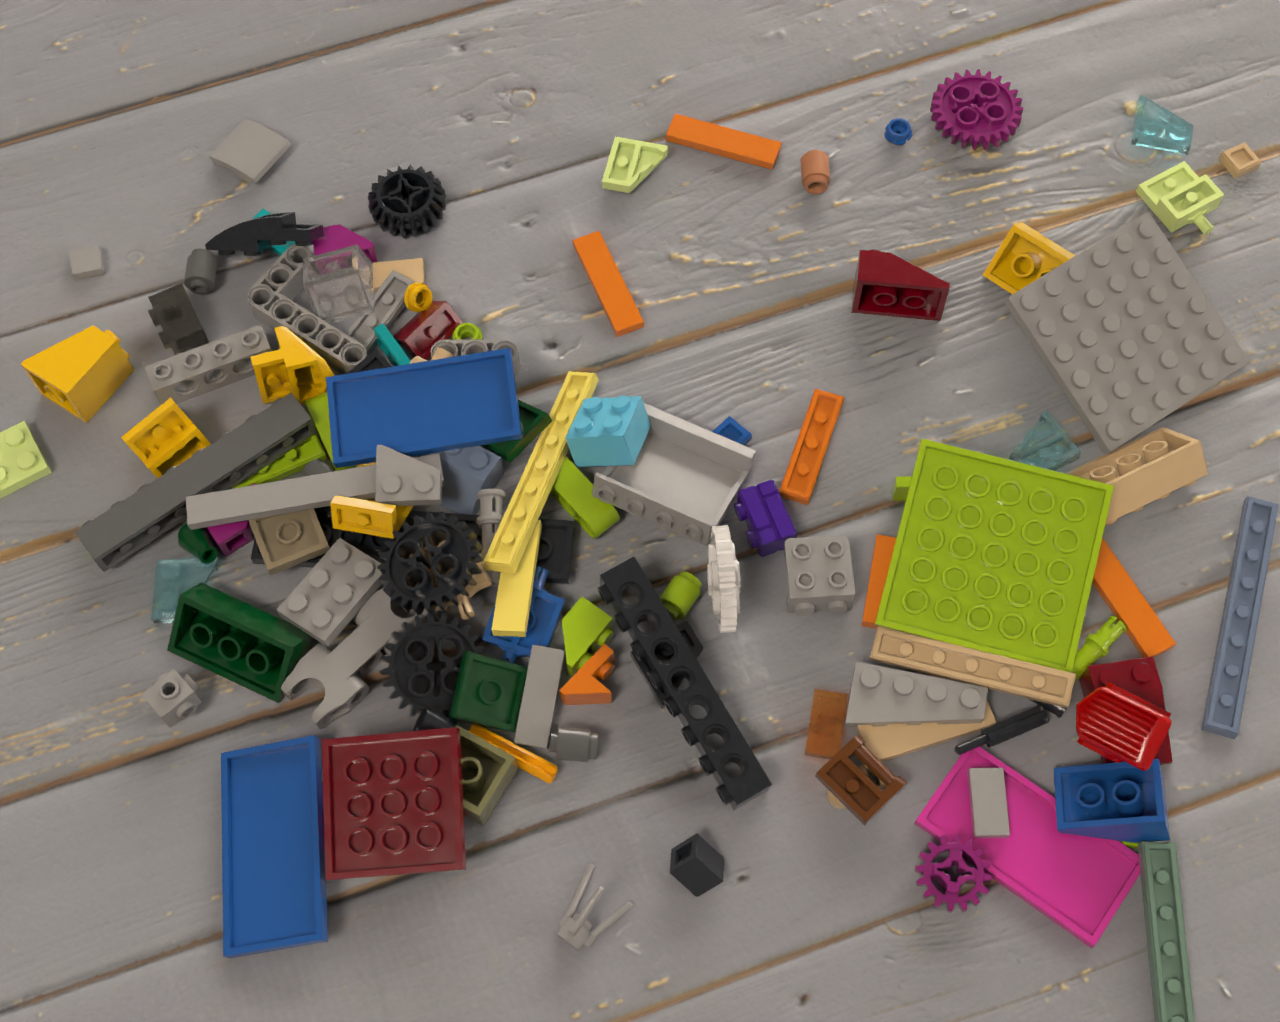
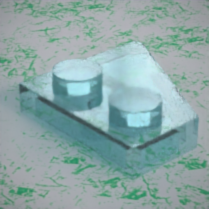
M1139 95L1136 104L1131 145L1188 155L1191 148L1193 125L1147 97Z
M1046 410L1042 412L1034 428H1030L1025 434L1023 442L1018 444L1012 451L1009 460L1055 471L1078 460L1081 451Z
M218 557L209 564H203L198 558L156 560L151 620L155 624L173 623L179 595L201 582L206 584L213 571H218L221 562Z

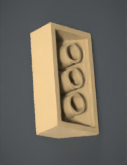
M1161 427L1065 474L1114 485L1105 524L1110 525L1128 513L1143 509L1144 505L1154 500L1164 499L1171 492L1181 487L1193 485L1196 480L1208 475L1201 441Z

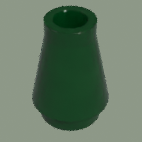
M186 523L180 528L178 543L182 549L198 558L203 564H209L217 558L218 552L212 543L206 527L190 530Z

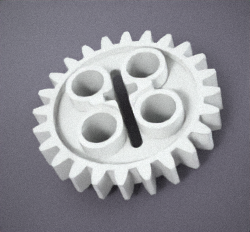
M728 525L712 526L711 544H708V594L712 598L713 614L717 617L720 633L736 632L737 614H740V566L735 556V546L732 543Z

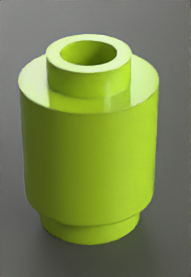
M685 571L674 576L659 597L672 620L684 619L701 594L702 584L699 579Z

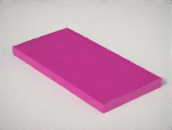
M981 747L961 754L914 822L915 825L938 841L940 836L943 835L948 843H952L955 835H959L960 844L963 845L969 839L973 840L971 849L974 852L981 848L984 850L980 857L981 862L990 861L991 863L990 867L984 870V873L991 875L993 880L1090 948L1096 945L1140 875L1139 855L1121 842L1058 833L1055 798ZM969 768H1003L1010 836L1008 838H973L967 776ZM962 854V858L973 865L972 861Z

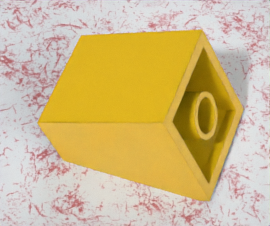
M94 325L25 359L20 364L41 395L85 423L89 422L134 371L128 360L130 358L129 354L119 345L121 340L110 330H105L104 332Z

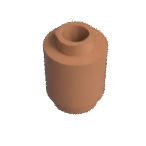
M810 150L800 160L802 185L805 187L806 192L810 194H821L828 189L830 184L829 156L820 150Z

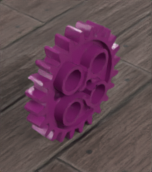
M977 69L975 75H971L969 70H965L963 77L955 72L953 80L946 77L944 84H938L937 91L933 93L930 107L932 112L931 121H936V130L943 129V138L949 135L952 136L951 144L959 140L962 141L961 148H965L968 143L972 145L973 150H976L978 144H981L987 150L989 143H992L997 148L999 147L1000 140L1008 142L1009 136H1014L1017 127L1020 125L1023 107H1020L1022 98H1016L1018 90H1009L1010 81L1004 84L1000 83L1002 76H998L995 79L991 78L990 71L985 76H981L980 69Z

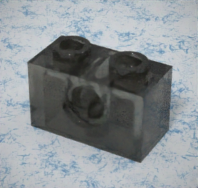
M182 283L148 297L153 307L148 312L155 327L161 325L163 329L158 335L165 349L172 348L174 354L178 355L210 343Z

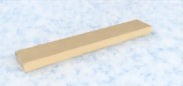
M879 626L870 655V660L967 684L987 687L991 690L1064 708L1069 707L1076 677L1074 673Z

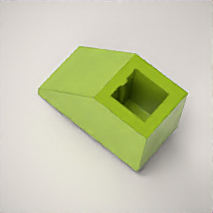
M583 596L562 619L568 675L573 677L598 648L602 647L604 643L608 645L614 636L613 618Z

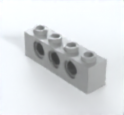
M260 324L147 365L145 369L153 392L160 404L162 405L170 397L177 404L255 375L250 357L271 352L272 350Z

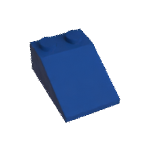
M1154 759L1146 771H1142L1126 762L1054 768L1058 833L1131 843L1170 840L1165 784L1159 759Z

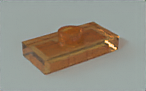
M814 689L804 755L830 760L840 751L848 694Z

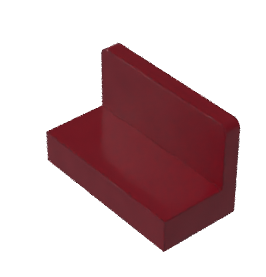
M432 301L428 309L418 312L393 337L398 344H403L413 357L419 356L426 360L431 356L432 346L440 340H447L463 322L447 301Z

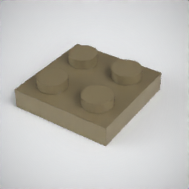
M314 509L248 520L270 576L323 555L330 549Z

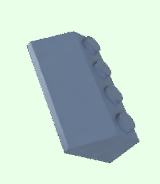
M481 446L410 456L415 458L440 454L445 486H442L440 506L455 514L476 515L480 509L477 492L482 489H494L504 475L501 457Z

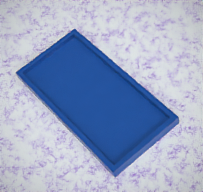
M510 348L326 377L333 464L336 468L376 462L377 445L386 446L410 457L523 439L513 358Z
M312 735L221 753L223 957L230 959L328 942L320 738Z

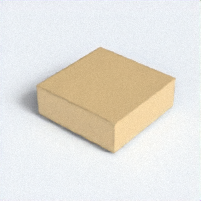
M1245 142L1221 152L1218 158L1234 179L1258 169L1262 163Z

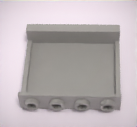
M644 403L651 427L635 464L608 466L603 474L597 472L594 476L592 496L604 503H609L623 509L634 516H639L657 524L661 528L668 529L691 541L707 546L711 540L712 526L720 525L752 470L756 450Z

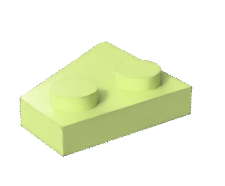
M615 136L603 175L602 188L631 193L667 157L668 146Z

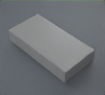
M969 768L967 776L973 838H1008L1010 836L1003 768Z

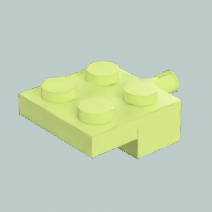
M1185 161L1139 184L1136 193L1171 233L1192 223H1195L1204 235L1212 232L1214 226L1207 220L1205 215L1217 209L1224 196L1223 192L1206 174L1198 177Z

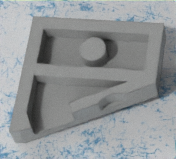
M377 445L375 502L396 506L441 504L442 474L439 469L386 446Z

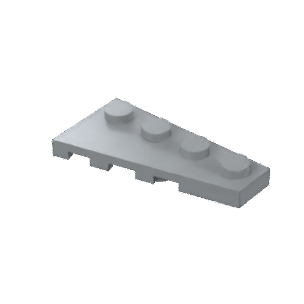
M856 661L844 728L856 727V725H872V727L887 726V724H906L908 726L920 725L921 723H938L939 725L982 723L985 715L988 688Z

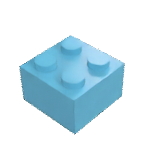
M592 397L583 400L565 437L576 467L635 464L651 427L642 397Z

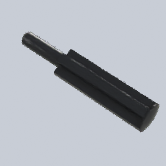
M1037 705L981 729L982 735L956 745L955 752L961 755L985 744L988 748H991L1049 722L1048 714L1043 706Z

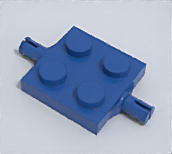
M536 568L526 637L493 636L494 605L482 636V641L502 649L505 652L502 661L514 664L517 657L530 658L532 645L550 647L566 605V600L551 595L543 589L550 572L547 569Z

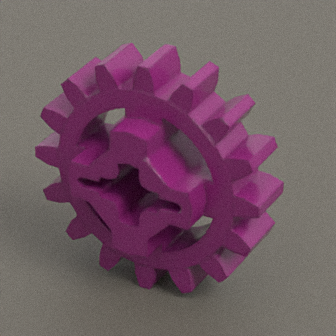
M943 835L939 838L940 846L937 847L931 841L927 844L930 854L920 852L918 858L924 862V865L915 866L914 871L922 874L923 877L916 881V886L926 887L927 890L922 897L927 899L933 896L935 898L934 908L937 909L941 903H945L947 913L953 911L954 905H958L962 912H966L968 901L974 906L980 903L976 895L977 893L984 896L987 895L989 890L982 884L992 880L991 875L984 873V870L990 867L991 863L990 861L981 862L980 857L984 850L981 848L974 852L971 849L973 840L969 839L963 845L960 844L959 835H955L952 843H948ZM948 851L947 859L944 862L931 863L937 855ZM962 854L972 861L975 868L968 867L962 859ZM950 866H955L956 872L962 874L955 882L950 881V875L944 874V872L949 870ZM931 879L938 880L944 888V894L935 888ZM964 884H975L969 893L958 897L960 887Z

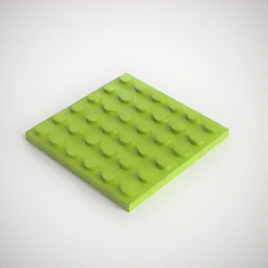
M922 438L874 626L1072 673L1114 485Z

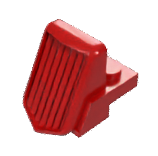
M1107 682L1105 687L1097 688L1076 704V732L1079 736L1077 743L1116 763L1126 762L1142 771H1146L1151 766L1171 727L1172 721L1169 718L1171 713Z

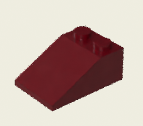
M875 249L860 250L853 285L851 313L940 321L950 289V283L890 252H881Z
M1153 656L1088 666L1079 678L1084 698L1097 688L1105 687L1107 682H1110L1166 710L1163 687ZM1169 731L1154 758L1159 759L1160 765L1173 762ZM1100 755L1102 763H1115L1114 761Z

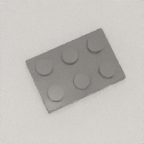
M339 538L278 607L277 612L282 618L329 647L382 584L378 578L383 574L377 569V566L381 563Z

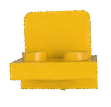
M283 326L274 328L279 350L250 357L263 404L284 398L290 393L293 394L300 404H305L304 401L327 392L326 377L335 376L327 362L292 331Z
M171 397L121 437L157 479L164 475L169 468L178 466L189 459L197 450L211 445Z

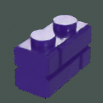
M768 480L759 483L757 486L753 485L741 489L738 492L737 503L734 504L735 513L740 522L745 520L748 530L745 532L748 544L751 549L757 548L761 557L773 554L778 550H784V544L787 539L797 538V532L774 480Z

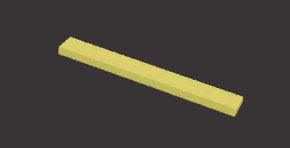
M568 372L549 414L552 422L541 432L482 564L485 570L515 574L569 450L565 437L583 400L591 398L599 379L596 373Z

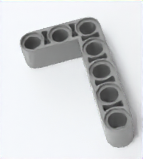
M293 244L250 288L247 293L248 303L254 317L273 331H275L274 328L280 326L288 328L319 354L330 367L341 374H347L368 356L366 349L358 341L292 301L317 273L311 249L308 246H296Z

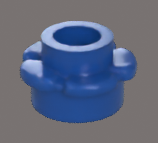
M902 118L891 120L885 128L884 136L886 140L895 145H903L906 141H909L912 137L909 122Z

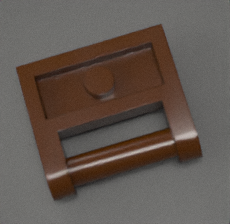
M856 735L816 773L815 777L865 826L908 783L901 776L896 777L864 746L865 741L859 735ZM855 755L887 788L881 791L849 758Z

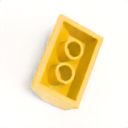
M1024 223L1013 224L983 276L1009 293L1014 294L1075 257V255Z

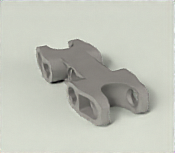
M384 588L376 591L352 618L359 626L333 651L322 643L312 648L299 660L280 688L289 700L299 697L303 692L316 687L325 690L324 700L310 717L319 729L327 727L338 718L348 714L365 698L369 692V686L362 679L381 662V656L390 655L391 652L384 647V644L396 643L391 633L397 631L404 634L401 627L403 622H407L411 627H414L413 617L401 618L394 614L397 605L383 591ZM425 608L422 614L418 615L423 623H425L426 614L428 613ZM435 612L434 615H433V617H434V621H437V620H438V616H437V613ZM411 643L408 647L409 656L421 645Z

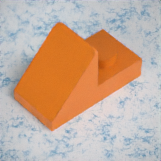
M604 643L559 690L561 701L565 705L607 704L612 702L611 691L598 680L604 681L615 668L614 651Z

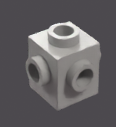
M175 669L160 675L153 682V686L141 694L169 728L178 721L190 717L196 711L197 706L202 703L195 694L200 688L188 674L181 677Z

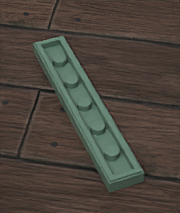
M1176 842L1138 843L1155 1022H1195Z

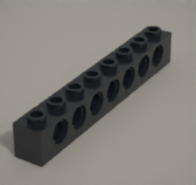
M632 557L601 574L600 587L597 588L600 597L606 605L611 603L617 614L614 615V619L619 629L623 633L627 631L633 642L630 643V646L639 661L644 659L650 669L647 671V675L656 689L661 687L667 699L664 700L667 710L673 718L678 716L684 728L681 729V732L689 746L695 745L701 754L698 760L704 772L708 776L713 774L719 785L716 787V791L725 805L730 803L733 810H736L768 791L772 783L636 558ZM630 593L636 595L639 602L635 605H627L621 598L625 594ZM643 621H650L655 625L656 629L651 633H644L638 628V625ZM659 649H667L673 657L669 661L664 662L658 660L654 653ZM675 677H684L688 680L690 686L685 690H678L672 685L671 681ZM693 705H700L706 710L707 715L702 719H696L690 715L689 708ZM712 733L718 734L723 738L724 745L720 748H713L708 745L706 736ZM729 762L736 763L741 769V775L736 778L729 777L724 772L723 766Z

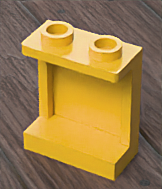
M376 463L359 464L357 467L374 465ZM337 495L330 502L334 529L394 539L392 532L394 530L399 531L414 506H396L375 502V498L361 500Z

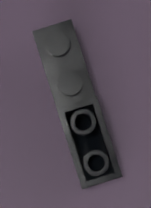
M295 212L268 214L239 223L222 231L208 241L205 247L207 250H218V255H232L236 251H243L244 256H257L262 254V250L272 247V245L287 244V241H295L296 246L313 245L314 240L324 237L323 225L296 224Z

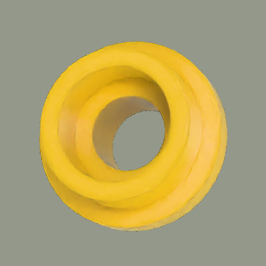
M419 282L409 285L404 294V303L413 312H421L428 309L433 300L430 289L425 284Z

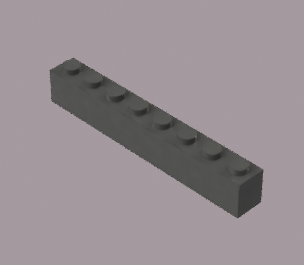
M292 393L284 398H279L261 413L250 416L245 423L236 429L222 434L211 445L197 450L183 463L169 468L158 479L144 484L130 497L116 502L105 513L97 518L88 520L80 529L75 531V534L104 573L187 518L186 497L232 489L317 434L312 418Z

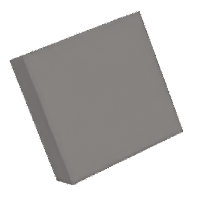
M98 245L69 251L72 275L75 280L105 274L102 253Z

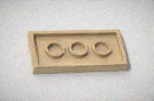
M986 701L985 715L982 723L940 725L938 723H921L920 725L908 726L906 724H887V726L872 727V725H856L855 728L858 735L865 741L864 746L881 762L980 732L981 729L997 722L988 701Z

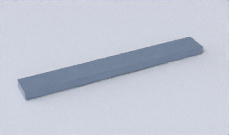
M1247 496L1243 502L1201 730L1235 739L1239 732L1279 504Z

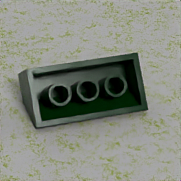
M201 582L179 595L167 651L272 701L280 703L285 696L280 688L299 660L308 653L312 637L289 622Z

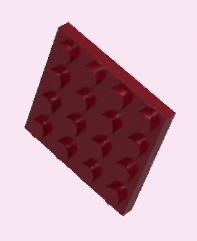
M459 728L322 739L326 880L466 870Z

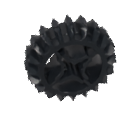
M411 164L407 169H402L398 165L395 172L388 169L386 177L378 175V183H372V191L368 193V208L370 214H372L373 221L376 225L380 226L383 232L389 230L393 237L400 233L403 238L408 233H412L416 238L419 231L427 234L428 226L436 228L437 220L443 218V211L446 210L445 190L439 178H435L431 171L425 173L422 166L414 170ZM406 197L408 198L409 205H406Z

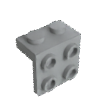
M839 535L787 539L784 544L788 580L787 613L795 612L797 615L806 616L813 614L815 611H828L831 614H840L846 612L847 609H852L855 598V586L848 537Z

